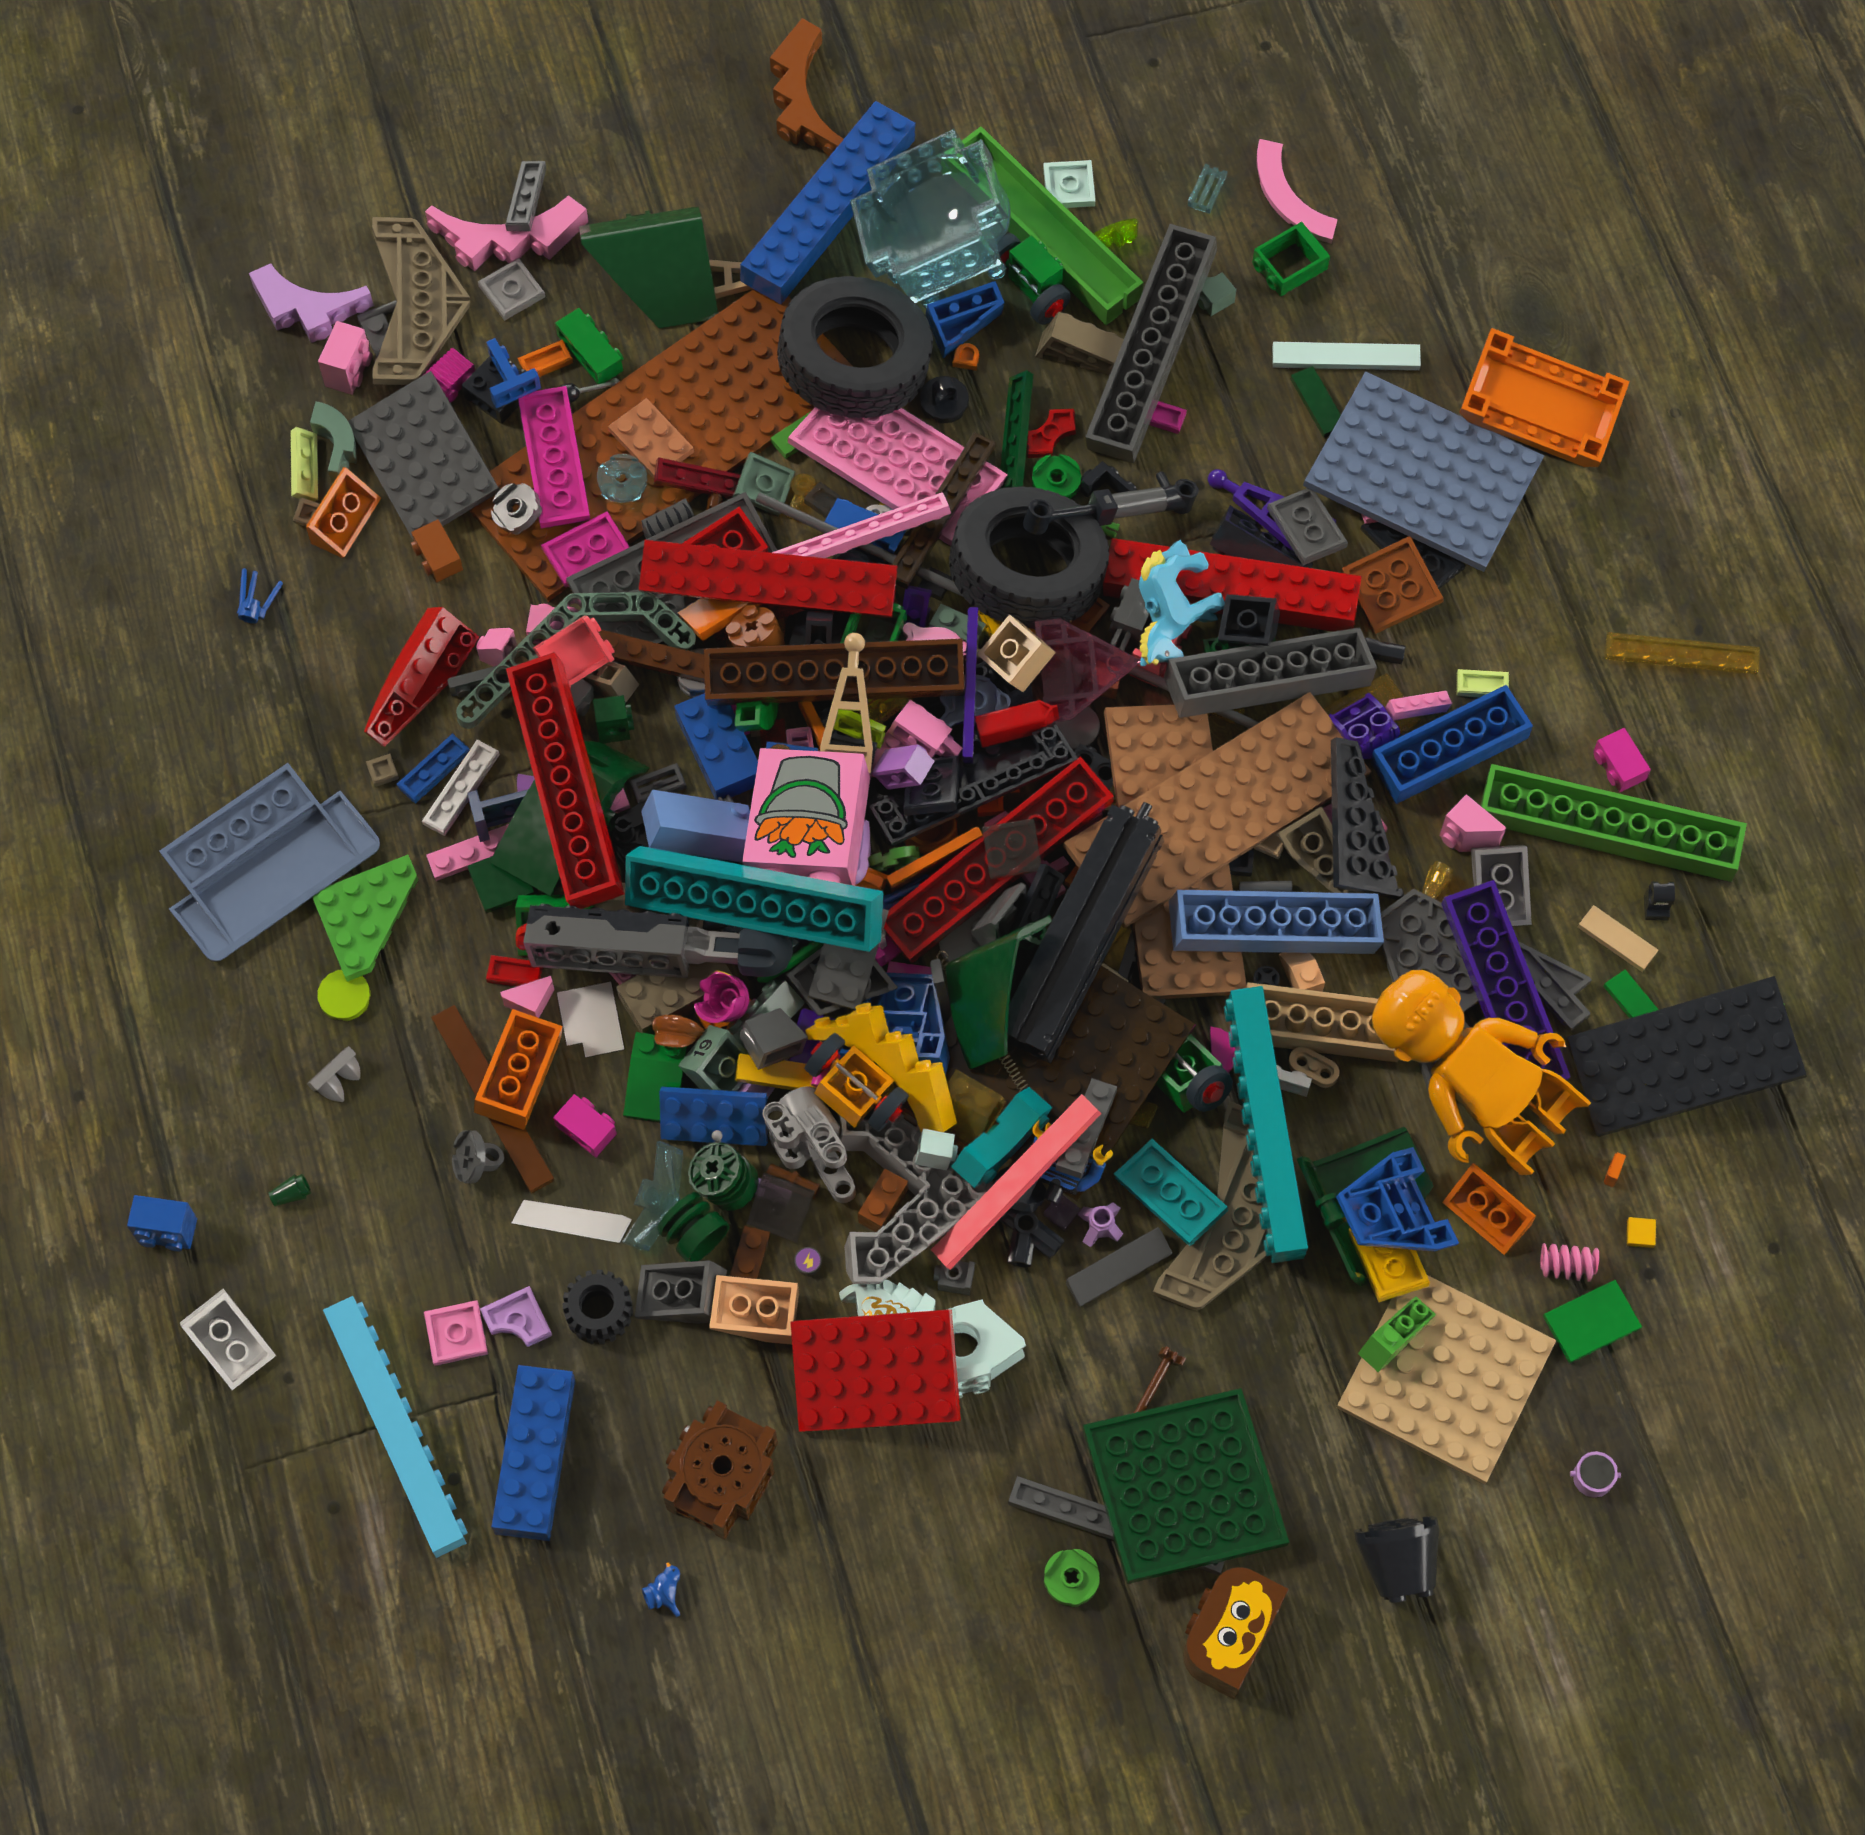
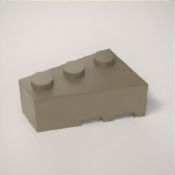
M1058 312L1042 332L1035 357L1043 359V355L1058 358L1057 362L1065 364L1066 360L1081 363L1080 368L1110 375L1124 339L1118 337L1115 333L1101 330L1091 323L1075 319L1070 314Z

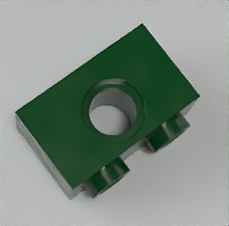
M624 695L593 699L600 743L631 740L630 730H634L631 704H625Z

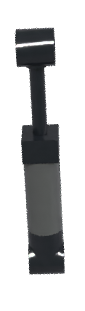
M1161 471L1156 474L1161 487L1111 494L1109 489L1093 491L1088 505L1053 510L1049 502L1035 499L1029 504L1023 526L1029 533L1041 535L1046 532L1049 523L1056 519L1092 515L1099 523V526L1111 525L1113 520L1117 518L1172 510L1179 514H1186L1191 511L1199 489L1193 481L1188 479H1180L1175 485H1171L1166 474Z

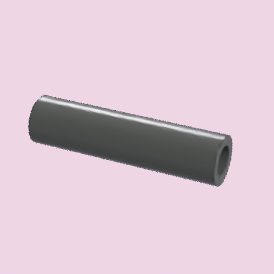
M1292 881L1239 882V891L1292 892Z

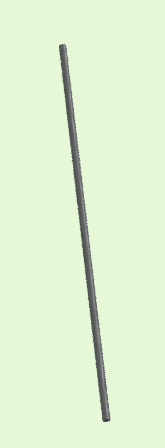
M759 493L756 498V502L825 534L839 529L765 494ZM871 543L856 547L890 564L893 563L897 556ZM923 567L918 571L916 576L963 597L954 581ZM1054 627L1034 629L1169 692L1165 679ZM1232 709L1214 712L1249 729L1260 723Z

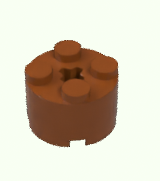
M754 604L746 605L742 612L737 614L726 626L728 638L734 648L785 646L784 633L774 613L768 608L756 607Z

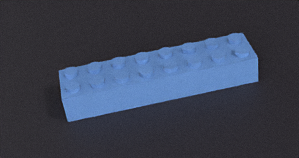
M1177 890L1169 900L1173 951L1374 954L1384 943L1378 894Z

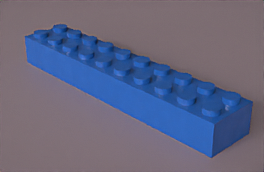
M875 101L740 264L741 282L782 304L915 141V122Z

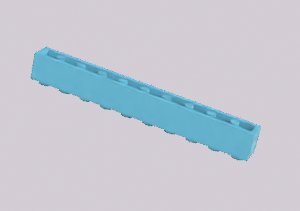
M351 1296L323 1309L435 1557L438 1558L467 1544L463 1536L468 1533L461 1518L456 1520L452 1511L457 1509L450 1494L445 1496L441 1486L445 1485V1481L439 1469L436 1471L432 1469L430 1462L434 1460V1457L428 1445L422 1447L419 1437L423 1436V1433L417 1421L411 1423L408 1413L412 1412V1409L406 1397L400 1399L397 1389L401 1388V1385L395 1373L389 1375L386 1366L390 1364V1361L384 1349L379 1351L375 1344L379 1337L373 1325L368 1327L364 1318L368 1317V1313L363 1303L357 1304L354 1297Z

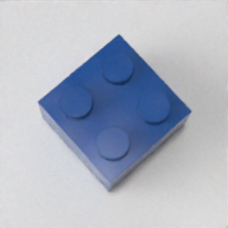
M134 1195L127 1227L137 1242L144 1247L154 1248L155 1245H163L172 1251H182V1248L191 1249L197 1217L188 1202Z

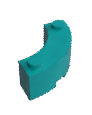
M1030 1087L1015 1095L1009 1105L996 1119L999 1125H994L987 1133L983 1132L977 1139L966 1146L951 1167L974 1188L983 1182L985 1184L990 1183L997 1175L996 1171L1033 1134L1032 1128L1039 1120L1040 1130L1049 1121L1047 1115L1053 1107Z

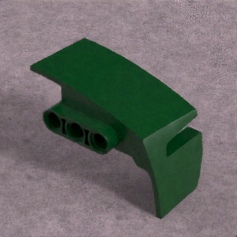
M584 741L611 838L616 826L615 821L619 818V814L610 809L616 795L622 791L628 778L648 772L649 767L603 743ZM534 779L510 821L490 863L547 895L553 896L560 881V875Z

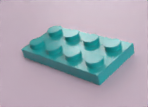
M1153 1139L1114 1173L1115 1179L1189 1247L1228 1212V1206Z

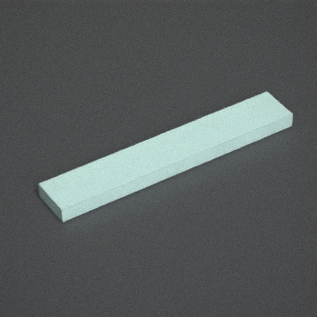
M1273 342L1272 346L1273 367L1309 368L1313 366L1314 368L1420 370L1421 367L1420 345Z

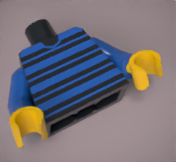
M1039 1120L1032 1128L1035 1135L1034 1143L1045 1132L1039 1129ZM1049 1122L1046 1124L1045 1131L1051 1126ZM1103 1145L1097 1147L1092 1152L1081 1179L1056 1171L1057 1159L1040 1177L1043 1183L1049 1185L1044 1199L1058 1204L1064 1191L1076 1196L1079 1191L1084 1192L1098 1183L1106 1166L1105 1162L1113 1156V1152L1110 1150L1103 1156L1101 1154Z

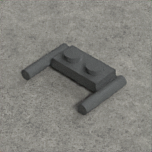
M396 300L357 315V319L362 329L365 330L367 340L376 358H378L389 326L384 315L394 312Z

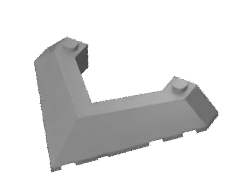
M876 1106L855 1128L836 1112V1121L841 1127L839 1139L846 1151H864L884 1169L907 1180L908 1190L915 1197L910 1202H907L894 1215L893 1219L879 1231L849 1233L844 1248L846 1272L852 1284L882 1283L947 1233L993 1186L994 1182L993 1180L988 1184L983 1182L974 1188L951 1167L955 1161H950L947 1170L915 1165L918 1140L921 1135L919 1126L915 1127L903 1119L904 1115L900 1114L893 1123L889 1122L878 1132L868 1123L870 1117L875 1112Z

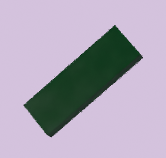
M1312 366L1292 374L1290 380L1323 438L1330 436L1341 414L1316 370Z

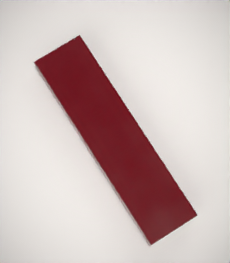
M658 457L655 466L654 484L707 495L716 493L726 499H731L741 475Z

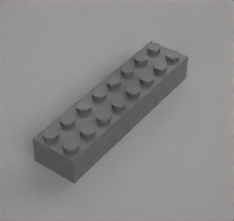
M1361 628L1275 641L1271 642L1269 646L1251 645L1172 658L1168 660L1164 679L1179 718L1301 698L1309 692L1314 696L1371 686L1377 666Z

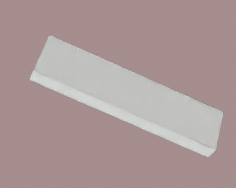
M476 740L422 820L423 825L445 836L468 803L467 792L475 791L499 757V751Z

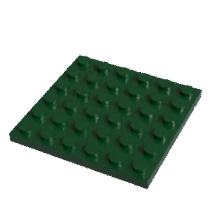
M1242 1388L1083 1425V1433L1127 1584L1289 1545V1539Z

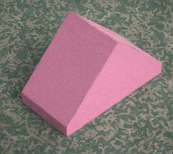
M551 976L500 993L505 1007L539 1018L555 989Z

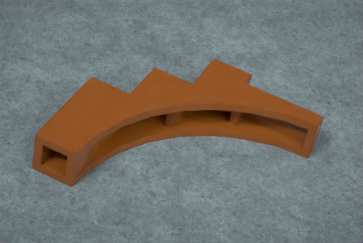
M802 18L770 57L771 72L781 79L773 88L774 103L784 110L776 120L777 134L783 140L790 141L796 145L801 139H804L807 144L820 148L825 154L830 156L843 141V138L833 132L820 119L811 104L806 89L808 69L813 56L822 44V29Z

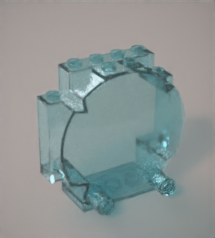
M952 129L867 169L872 190L850 201L865 263L875 278L885 274L893 283H899L910 299L915 303L920 301L923 307L927 308V304L939 300L938 292L986 271L988 276L993 279H1000L1004 276L1006 267L1000 259L997 242L1008 231L1011 208L1007 193L998 181L991 153L982 140L964 147V143L956 131Z

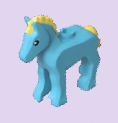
M1181 540L1175 542L1165 552L1160 550L1153 552L1151 558L1147 557L1141 570L1139 589L1145 602V608L1150 613L1152 619L1150 626L1144 629L1145 632L1141 635L1140 652L1142 656L1140 665L1143 667L1151 663L1154 665L1162 662L1168 663L1169 659L1184 657L1183 652L1175 646L1172 640L1182 634L1195 621L1213 622L1218 620L1217 616L1213 613L1224 609L1225 602L1221 593H1215L1191 605L1175 581L1179 572L1190 570L1194 573H1199L1208 569L1209 564L1204 553L1199 552L1190 556L1187 546Z

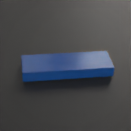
M452 733L397 783V787L416 804L464 760L470 749Z

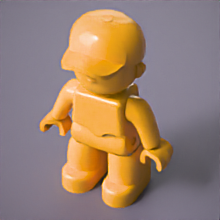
M1411 970L1401 975L1379 997L1372 1014L1373 1029L1388 1048H1395L1394 1055L1401 1061L1408 1062L1413 1060L1419 1063H1428L1440 1058L1431 1069L1432 1077L1429 1081L1428 1092L1431 1103L1448 1136L1452 1135L1448 1141L1449 1153L1457 1161L1469 1163V1156L1462 1148L1463 1140L1468 1138L1474 1144H1481L1484 1140L1474 1131H1465L1463 1129L1465 1124L1460 1115L1457 1100L1465 1107L1471 1118L1483 1127L1485 1136L1493 1147L1506 1158V1162L1520 1175H1532L1534 1170L1526 1164L1528 1160L1538 1150L1553 1147L1555 1143L1533 1123L1525 1120L1520 1113L1528 1107L1539 1116L1540 1122L1554 1135L1564 1134L1566 1129L1559 1124L1563 1118L1574 1108L1587 1107L1591 1102L1560 1075L1547 1069H1541L1539 1066L1516 1055L1502 1043L1513 1044L1526 1049L1531 1048L1533 1057L1541 1065H1545L1551 1059L1543 1052L1544 1043L1547 1041L1553 1048L1566 1047L1565 1040L1557 1033L1537 1035V1032L1501 1018H1486L1476 1023L1473 1027L1463 1030L1465 1019L1464 1012L1459 1005L1461 996L1455 988H1448L1439 977L1425 970Z

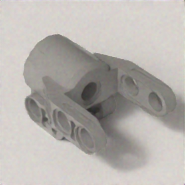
M800 1087L786 1094L779 1102L767 1104L763 1109L764 1121L769 1129L771 1144L783 1164L789 1169H797L810 1159L832 1197L837 1202L847 1203L853 1200L856 1195V1188L853 1179L844 1167L847 1161V1154L844 1145L839 1139L841 1127L826 1103L814 1094L816 1088ZM773 1111L783 1113L782 1117L778 1120L768 1118L769 1114ZM783 1131L788 1133V1137L783 1135ZM788 1149H792L798 1157L793 1159V1157L789 1156ZM835 1151H839L842 1153L840 1159ZM825 1167L838 1168L834 1174H826L824 1172ZM846 1184L851 1187L850 1191L846 1194H838L836 1192L840 1185Z

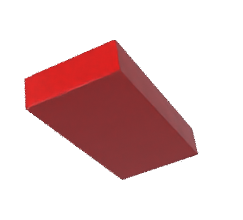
M491 955L486 981L488 983L517 987L541 979L543 968L532 967L530 960Z

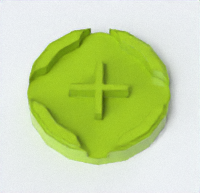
M337 970L328 974L321 981L318 988V1002L322 1011L329 1018L350 1021L359 1017L368 1008L371 990L363 976L347 982L343 971Z

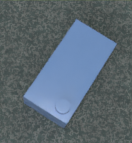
M651 791L641 811L649 848L743 863L750 816L748 805L665 791Z

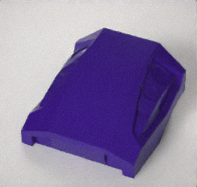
M1370 693L1365 694L1364 698L1334 715H1328L1343 739L1358 742L1363 759H1371L1375 749L1397 739L1400 735L1399 726L1393 721L1384 706Z

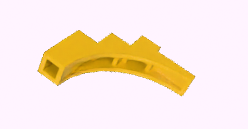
M863 1003L855 1007L856 1010L852 1013L838 1017L836 1020H830V1017L819 1018L814 1021V1025L805 1030L808 1040H826L830 1035L836 1033L845 1040V1046L852 1048L854 1045L870 1060L878 1064L894 1079L896 1085L909 1095L907 1101L915 1114L920 1132L923 1129L945 1132L957 1123L942 1062L931 1063V1060L919 1061L912 1034L901 1035L900 1031L889 1033L882 1005L871 1006V1003Z

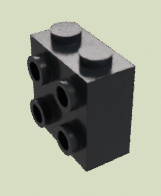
M489 356L462 384L464 398L502 424L519 407V400L516 399L499 408L495 407L489 388L504 381ZM508 359L509 364H510V365H513V363L511 362V360ZM517 368L519 374H522V373H524V372H527V371L524 370V369L519 370V369Z

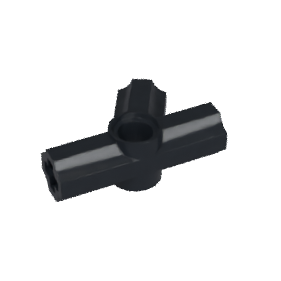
M1010 1208L999 1219L1013 1230L1008 1264L1023 1268L1031 1267L1034 1248L1050 1260L1065 1241L1039 1221L1033 1212H1022ZM1022 1220H1028L1032 1223L1033 1227L1030 1230H1022L1018 1223Z

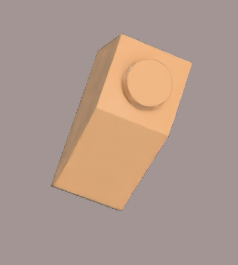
M1283 952L1279 954L1280 961L1292 988L1323 992L1325 981L1316 959L1310 953Z

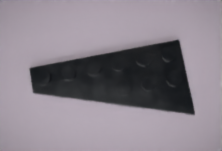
M1336 737L1331 740L1333 887L1360 893L1378 894L1381 897L1399 900L1404 896L1403 890L1398 888L1396 882L1397 870L1390 862L1388 855L1390 847L1379 810L1375 811L1372 802L1374 794L1372 788H1368L1364 774L1367 770L1357 741Z

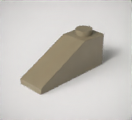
M608 662L582 678L592 684L595 692L604 697L624 695L625 703L639 686V683L627 667L615 662Z

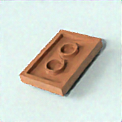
M647 398L608 426L609 432L653 479L658 457L682 462L694 453V447Z

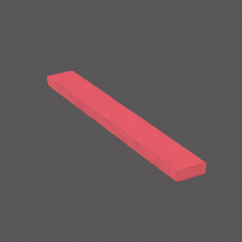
M1081 1094L944 1235L931 1251L951 1270L1102 1113Z

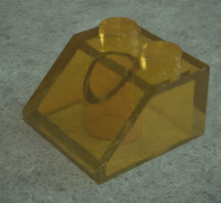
M956 1069L948 1082V1088L957 1123L949 1128L948 1131L972 1143L983 1132L987 1133L1006 1104L1002 1095Z

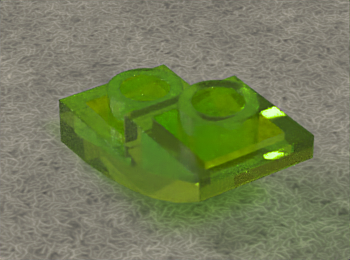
M1136 218L1118 221L1098 230L1094 235L1107 248H1110L1113 242L1120 248L1125 243H1131L1137 237L1139 221Z

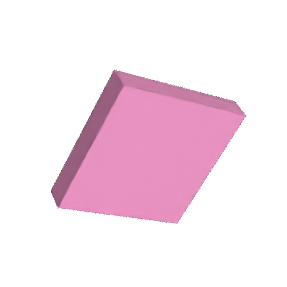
M478 1300L424 1312L434 1366L488 1354Z

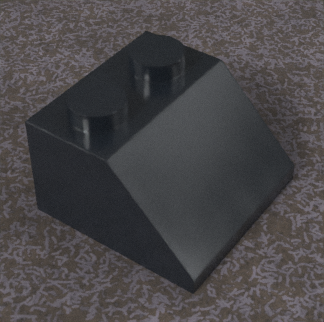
M1226 594L1218 642L1269 646L1276 636L1280 610L1277 598Z

